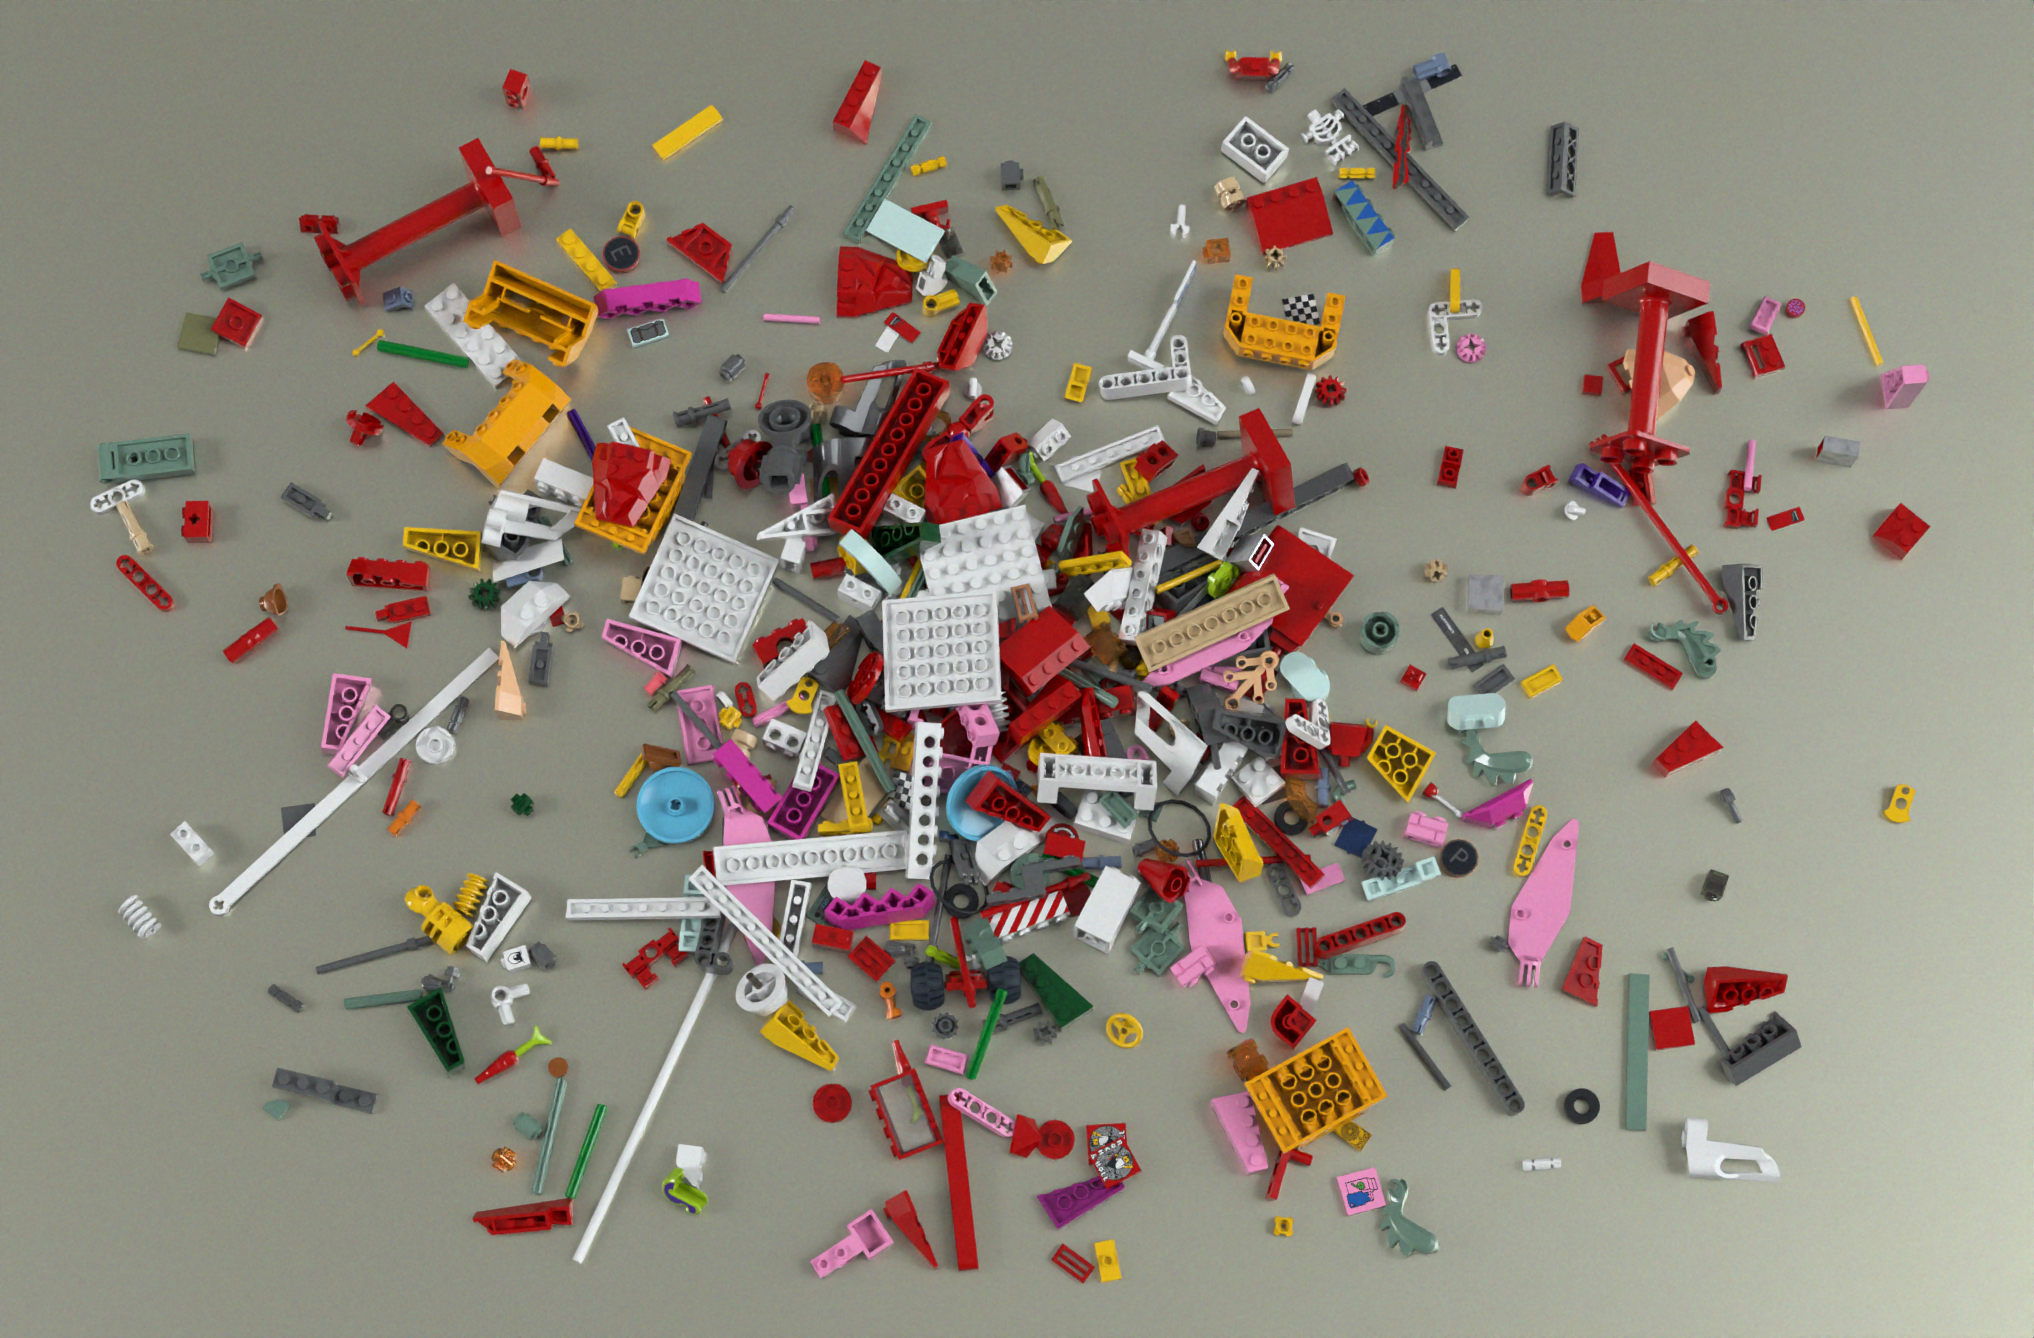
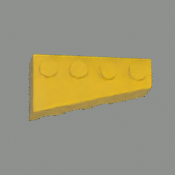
M404 527L403 547L406 550L481 573L483 550L481 531Z

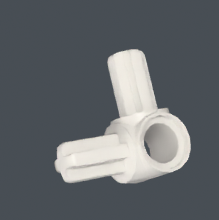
M527 984L512 988L497 986L493 989L492 1004L496 1010H499L504 1025H510L514 1022L510 1005L513 1003V999L529 995ZM503 994L506 998L504 1000H497L495 996Z

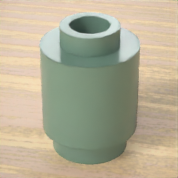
M519 1113L513 1121L515 1129L530 1141L538 1139L543 1132L542 1124L528 1113Z

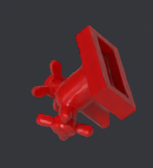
M947 200L911 208V213L945 231L943 240L947 239L951 220L947 219L946 225L940 224L939 215L947 214L949 211Z

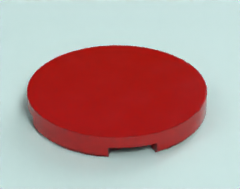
M873 651L858 666L859 670L854 677V681H850L847 689V696L852 704L858 705L874 687L883 668V654Z

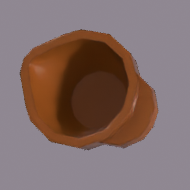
M274 584L271 590L260 597L259 605L262 611H268L279 616L287 611V598L281 584Z

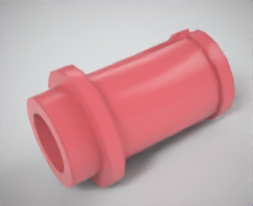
M660 671L654 673L655 676L643 687L651 696L663 683L666 684L667 678Z

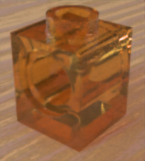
M1228 238L1206 240L1205 247H1202L1203 258H1207V264L1230 261L1231 253ZM1212 249H1218L1220 253H1213Z

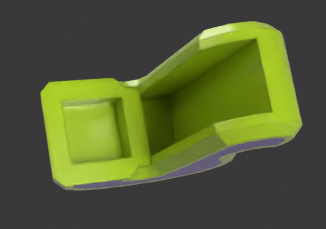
M673 1169L663 1181L662 1189L664 1195L670 1202L686 1206L688 1213L698 1215L708 1203L706 1194L682 1182L684 1169Z

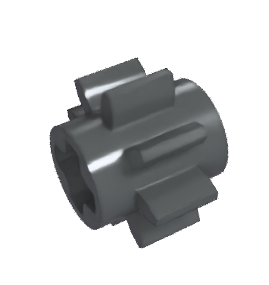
M1049 1021L1043 1025L1039 1022V1029H1033V1032L1038 1033L1034 1040L1039 1039L1041 1046L1044 1045V1042H1048L1051 1045V1038H1057V1034L1053 1033L1056 1026L1051 1027ZM1044 1029L1048 1030L1046 1037H1043L1041 1033Z

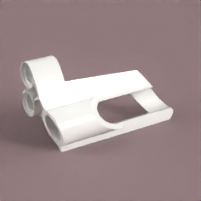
M501 489L488 510L481 543L500 547L503 533L555 541L563 533L575 526L574 522L581 508ZM533 507H543L567 513L553 526L525 521L528 509Z
M1146 691L1139 692L1135 734L1171 770L1163 784L1175 795L1179 796L1201 772L1198 765L1208 745ZM1150 707L1173 727L1176 739L1170 745L1149 728Z
M1686 1117L1685 1130L1682 1131L1681 1145L1682 1148L1687 1149L1690 1177L1777 1182L1780 1179L1777 1164L1770 1155L1765 1154L1762 1147L1707 1140V1119ZM1724 1159L1756 1160L1762 1173L1721 1171V1162Z

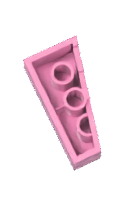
M1925 364L1901 366L1881 374L1886 409L1909 408L1929 381V373L1925 370Z
M606 620L601 636L604 641L660 671L669 678H673L683 644L681 639L614 620Z
M333 673L321 745L322 753L335 755L349 738L372 686V678Z
M1246 1091L1211 1099L1210 1104L1218 1116V1120L1223 1126L1247 1176L1266 1172L1268 1170L1267 1160L1253 1101L1249 1092Z

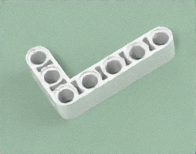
M1176 335L1170 340L1173 367L1103 376L1099 380L1101 396L1106 400L1190 388L1192 377L1187 339L1183 335Z

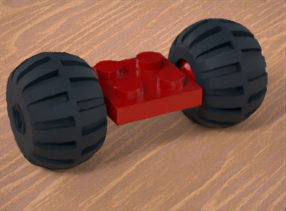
M1006 956L1008 961L987 970V978H985L984 971L980 972V969L969 970L971 983L974 985V988H986V985H988L989 997L992 1001L998 988L1007 991L1004 1005L1014 1003L1021 997V973L1017 959ZM924 961L918 963L910 971L913 1005L921 1010L930 1011L942 1006L945 1001V988H947V991L963 990L964 984L961 971H950L949 974H945V981H943L942 967L934 962Z

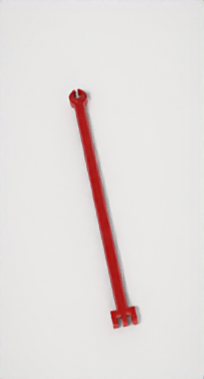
M1606 434L1601 435V439L1608 438ZM1598 437V438L1595 439V442H1597V441H1599V440H1601V439ZM1609 464L1711 601L1714 613L1721 615L1726 612L1729 606L1727 600L1720 598L1623 466L1621 464ZM1716 606H1721L1722 610L1717 609Z

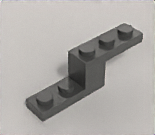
M1068 855L1064 856L1062 860L1055 861V858H1049L1044 860V863L1036 864L1035 861L1025 863V866H1021L1024 889L1021 890L1020 887L1009 889V892L1001 893V891L990 892V895L986 896L987 906L992 907L1045 898L1046 890L1043 874L1079 869L1081 865L1080 858Z
M277 1068L272 1088L309 1096L318 1102L373 1114L378 1094L341 1086L333 1080Z

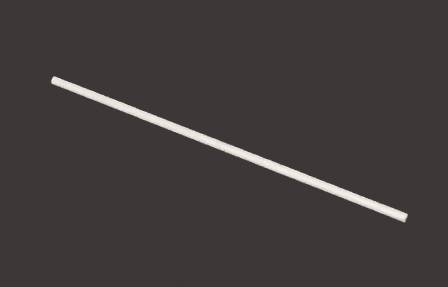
M732 921L720 943L719 951L727 953L738 930V927ZM706 973L572 1259L582 1264L717 974Z

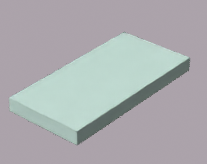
M886 199L882 202L866 230L868 233L924 263H927L945 232L936 225Z

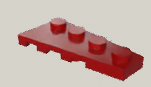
M394 381L365 405L366 409L378 414L379 417L391 422L397 428L404 430L410 436L430 448L444 437V433Z

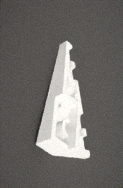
M1254 468L1250 470L1197 546L1198 549L1223 562L1228 559L1226 556L1228 549L1234 546L1235 542L1233 539L1237 531L1240 530L1249 505L1246 500L1249 493L1254 492L1255 487L1253 485L1258 475H1260V471Z
M830 494L757 534V541L831 536L836 532L829 528L827 519L836 505L834 494Z

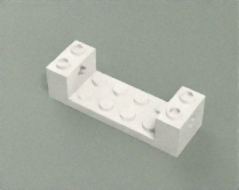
M892 493L883 508V517L878 527L882 525L890 526L894 524L924 522L926 520V510ZM871 537L868 543L873 547V539ZM902 561L895 565H890L895 572ZM846 574L838 588V599L864 612H868L871 609L875 611L885 591L871 577L870 579H864Z
M1040 753L1037 772V802L1056 804L1058 788L1067 787L1134 792V809L1154 810L1157 791L1156 761Z

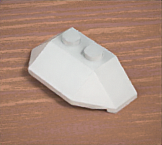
M528 581L501 606V636L511 646L516 648L570 598V595L557 583Z
M1005 821L977 842L975 861L980 874L979 880L984 886L988 885L1012 867L1018 857L1031 853L1046 841L1040 832Z

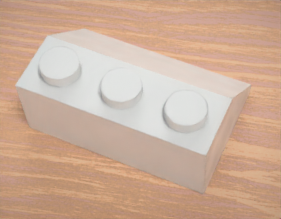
M1134 567L1111 569L1084 593L1097 612L1115 611L1125 608Z

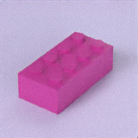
M821 764L818 765L811 792L792 787L794 778L792 779L783 798L767 822L769 829L789 840L806 839L840 782L839 774Z

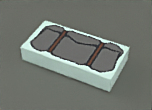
M663 318L627 329L633 348L669 337Z

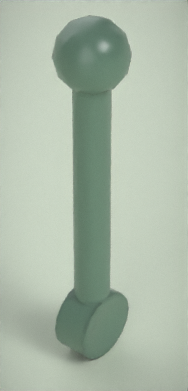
M1664 953L1662 955L1663 959L1671 963L1668 953ZM1683 970L1684 976L1687 978V982L1693 983L1695 981V977L1693 975H1689Z

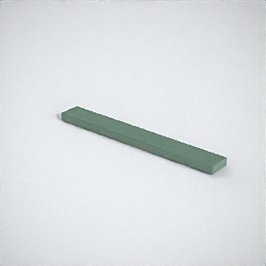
M915 114L844 230V237L857 244L861 242L884 199L888 198L930 129L932 122Z
M1629 974L1625 1130L1646 1131L1650 975Z

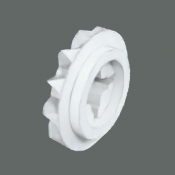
M1004 331L988 333L983 342L984 353L994 360H1002L1008 357L1013 347L1010 336L1005 334ZM994 341H996V342H998V343H999V342H1002V343H1001V348H1002V350L999 349L998 347L993 348V347H994Z

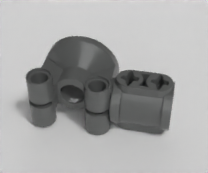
M780 400L773 402L763 408L758 416L760 430L772 437L774 447L771 450H767L766 455H763L760 468V483L764 484L770 492L775 494H787L793 490L795 484H800L803 467H806L807 464L806 450H797L796 446L800 442H811L812 428L810 424L812 416L809 407L800 401Z

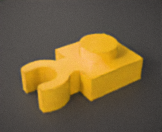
M1265 931L1245 932L1246 953L1252 949L1263 952L1267 950V946L1277 948L1280 944H1274L1272 937L1279 936L1278 933H1271L1265 936Z

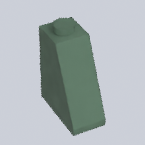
M954 255L946 262L944 273L947 279L982 304L987 306L998 293L985 270Z

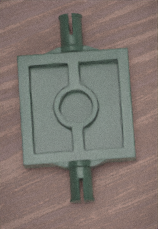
M241 242L207 255L210 262V270L200 273L203 281L214 277L220 290H224L255 278L253 262L263 259L260 251L249 255Z
M1149 886L1129 911V916L1140 922L1135 927V931L1137 933L1139 931V934H1142L1146 927H1150L1162 934L1182 910L1183 903L1177 900L1174 903H1168Z
M1176 922L1170 930L1166 928L1162 934L1150 928L1130 949L1140 961L1133 971L1139 976L1147 967L1160 976L1186 948L1176 936L1183 926Z

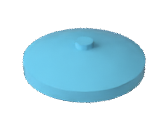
M982 764L966 770L956 779L949 791L946 803L949 823L957 833L969 840L979 841L1005 822L1002 818L973 810L965 801L985 774L990 770L1018 790L1011 775L995 765Z
M670 767L654 773L644 782L638 793L636 807L640 823L650 836L667 844H683L698 838L709 827L714 816L715 801L709 784L701 775L687 768Z

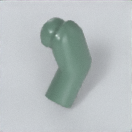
M1354 780L1346 782L1349 790L1356 789ZM1337 785L1333 793V799H1335V803L1338 800L1344 803V795Z

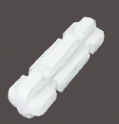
M1559 1157L1522 1161L1524 1171H1531L1532 1169L1545 1170L1551 1167L1559 1169L1561 1167V1159Z

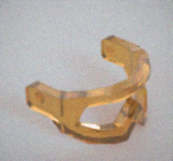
M941 410L937 417L945 422L946 427L944 430L934 436L926 435L924 438L925 442H930L936 436L947 431L951 424V417L947 412Z

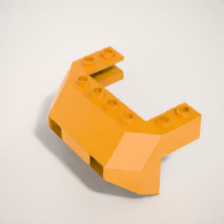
M494 260L484 292L469 301L463 322L472 329H481L492 321L497 322L500 327L515 330L518 335L528 336L536 343L549 345V348L556 352L551 354L548 360L558 367H566L579 357L592 332L599 310L596 304Z
M516 359L508 362L502 372L503 375L514 378L511 382L513 384L511 390L500 399L496 408L488 413L485 421L477 426L475 433L470 436L453 430L447 434L445 441L442 443L457 459L474 465L497 489L571 401L556 383L533 365Z

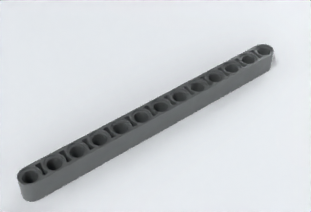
M1343 463L1294 487L1295 507L1274 516L1266 501L1246 511L1240 530L1237 531L1233 541L1236 542L1241 536H1248L1354 483L1356 480L1348 463ZM1209 530L1194 537L1197 546ZM1180 544L1164 551L1159 576L1168 571L1173 573L1181 569V567H1185L1209 554L1198 549L1197 546L1185 547Z

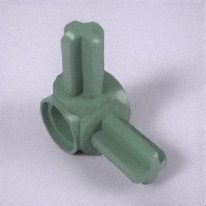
M1021 453L1019 456V469L1015 472L1020 478H1025L1026 485L1030 487L1035 481L1033 471L1030 470L1031 455Z

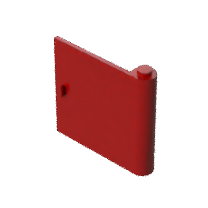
M1276 525L1268 536L1274 543V546L1259 571L1241 572L1224 596L1274 573L1278 579L1289 586L1284 596L1290 609L1274 616L1270 626L1302 647L1355 575L1285 528Z

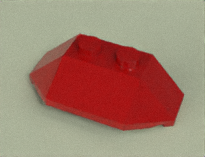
M969 303L966 306L967 308L952 319L937 351L939 367L941 369L958 371L973 365L988 333L985 305Z

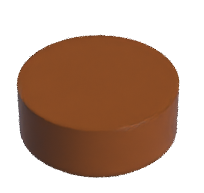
M560 1057L553 1058L548 1064V1070L555 1078L564 1077L569 1069L567 1062Z

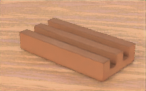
M1029 583L1010 587L1019 623H1023L1024 620H1027V622L1031 621L1032 618L1034 620L1038 619ZM1023 589H1026L1033 612L1031 614L1028 611ZM1016 591H1019L1025 615L1021 613Z

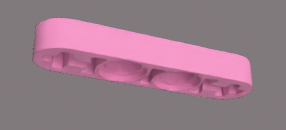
M956 1088L948 1094V1102L954 1108L1003 1138L1013 1136L1015 1122L962 1088ZM959 1093V1098L961 1100L957 1102L955 1101L956 1097L954 1095ZM971 1103L978 1105L979 1110L977 1113H973L970 1110ZM988 1113H992L995 1116V1122L992 1124L986 1119ZM1008 1124V1125H1009V1130H1011V1131H1009V1132L1006 1133V1132H1005L1006 1128L1003 1127V1126H1006V1125Z

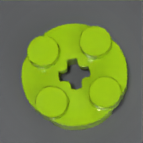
M1224 561L1217 572L1210 574L1207 582L1210 583L1208 594L1215 599L1216 597L1224 596L1232 585L1233 578L1236 579L1238 577V568L1228 561Z

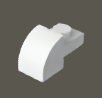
M931 255L927 272L920 271L916 289L923 296L936 295L947 284L948 280L943 276L946 262L938 255Z

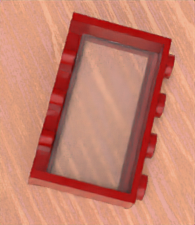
M915 1068L870 1085L871 1090L868 1092L872 1102L876 1101L879 1107L875 1110L879 1120L883 1119L886 1125L883 1131L887 1139L891 1138L893 1145L890 1148L894 1158L898 1156L899 1160L944 1143Z

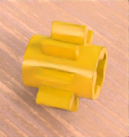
M732 706L728 710L723 707L718 714L719 718H721L719 723L728 730H731L733 727L738 729L742 723L740 718L742 714Z

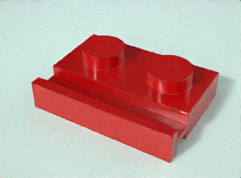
M867 935L847 956L849 960L876 983L896 962Z

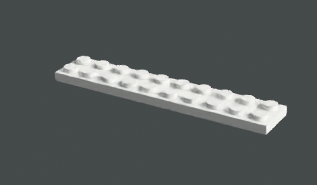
M907 830L716 846L713 847L715 878L724 886L829 876L836 867L841 865L858 867L863 873L906 869L908 834Z

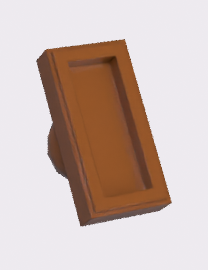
M645 743L642 744V759L649 761V767L652 771L658 772L665 769L667 765L680 767L682 763L680 751Z

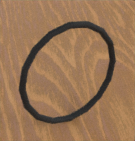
M1170 799L1160 802L1154 807V810H1151L1148 817V831L1153 841L1163 851L1174 856L1191 857L1198 855L1207 848L1211 839V827L1206 816L1196 806L1186 801ZM1170 803L1183 804L1194 809L1202 817L1207 827L1205 844L1199 850L1187 854L1177 853L1166 848L1157 840L1152 830V818L1155 811L1161 806Z
M952 859L942 860L932 867L929 876L931 888L936 897L947 908L960 914L973 915L980 913L987 907L986 898L984 905L978 910L973 911L960 910L950 905L937 891L933 876L935 869L940 865L947 863L955 864ZM983 885L985 896L989 895L988 886Z

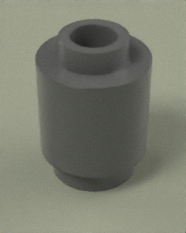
M732 354L722 364L718 373L724 380L730 382L745 369L746 365L744 363L746 361L739 354Z
M540 941L528 950L530 958L542 971L545 969L549 971L557 963L555 961L557 959L556 955Z

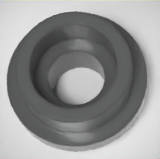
M1498 935L1495 938L1491 936L1490 945L1502 952L1505 948H1508V945L1505 944L1507 940Z

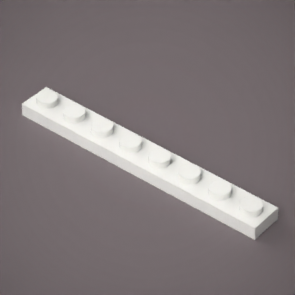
M707 897L567 899L566 910L567 920L721 918V911Z

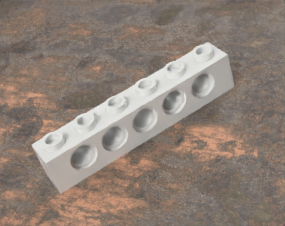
M1142 529L1118 637L1126 645L1137 646L1134 636L1146 631L1147 610L1152 609L1156 593L1154 587L1158 583L1167 537L1158 530Z

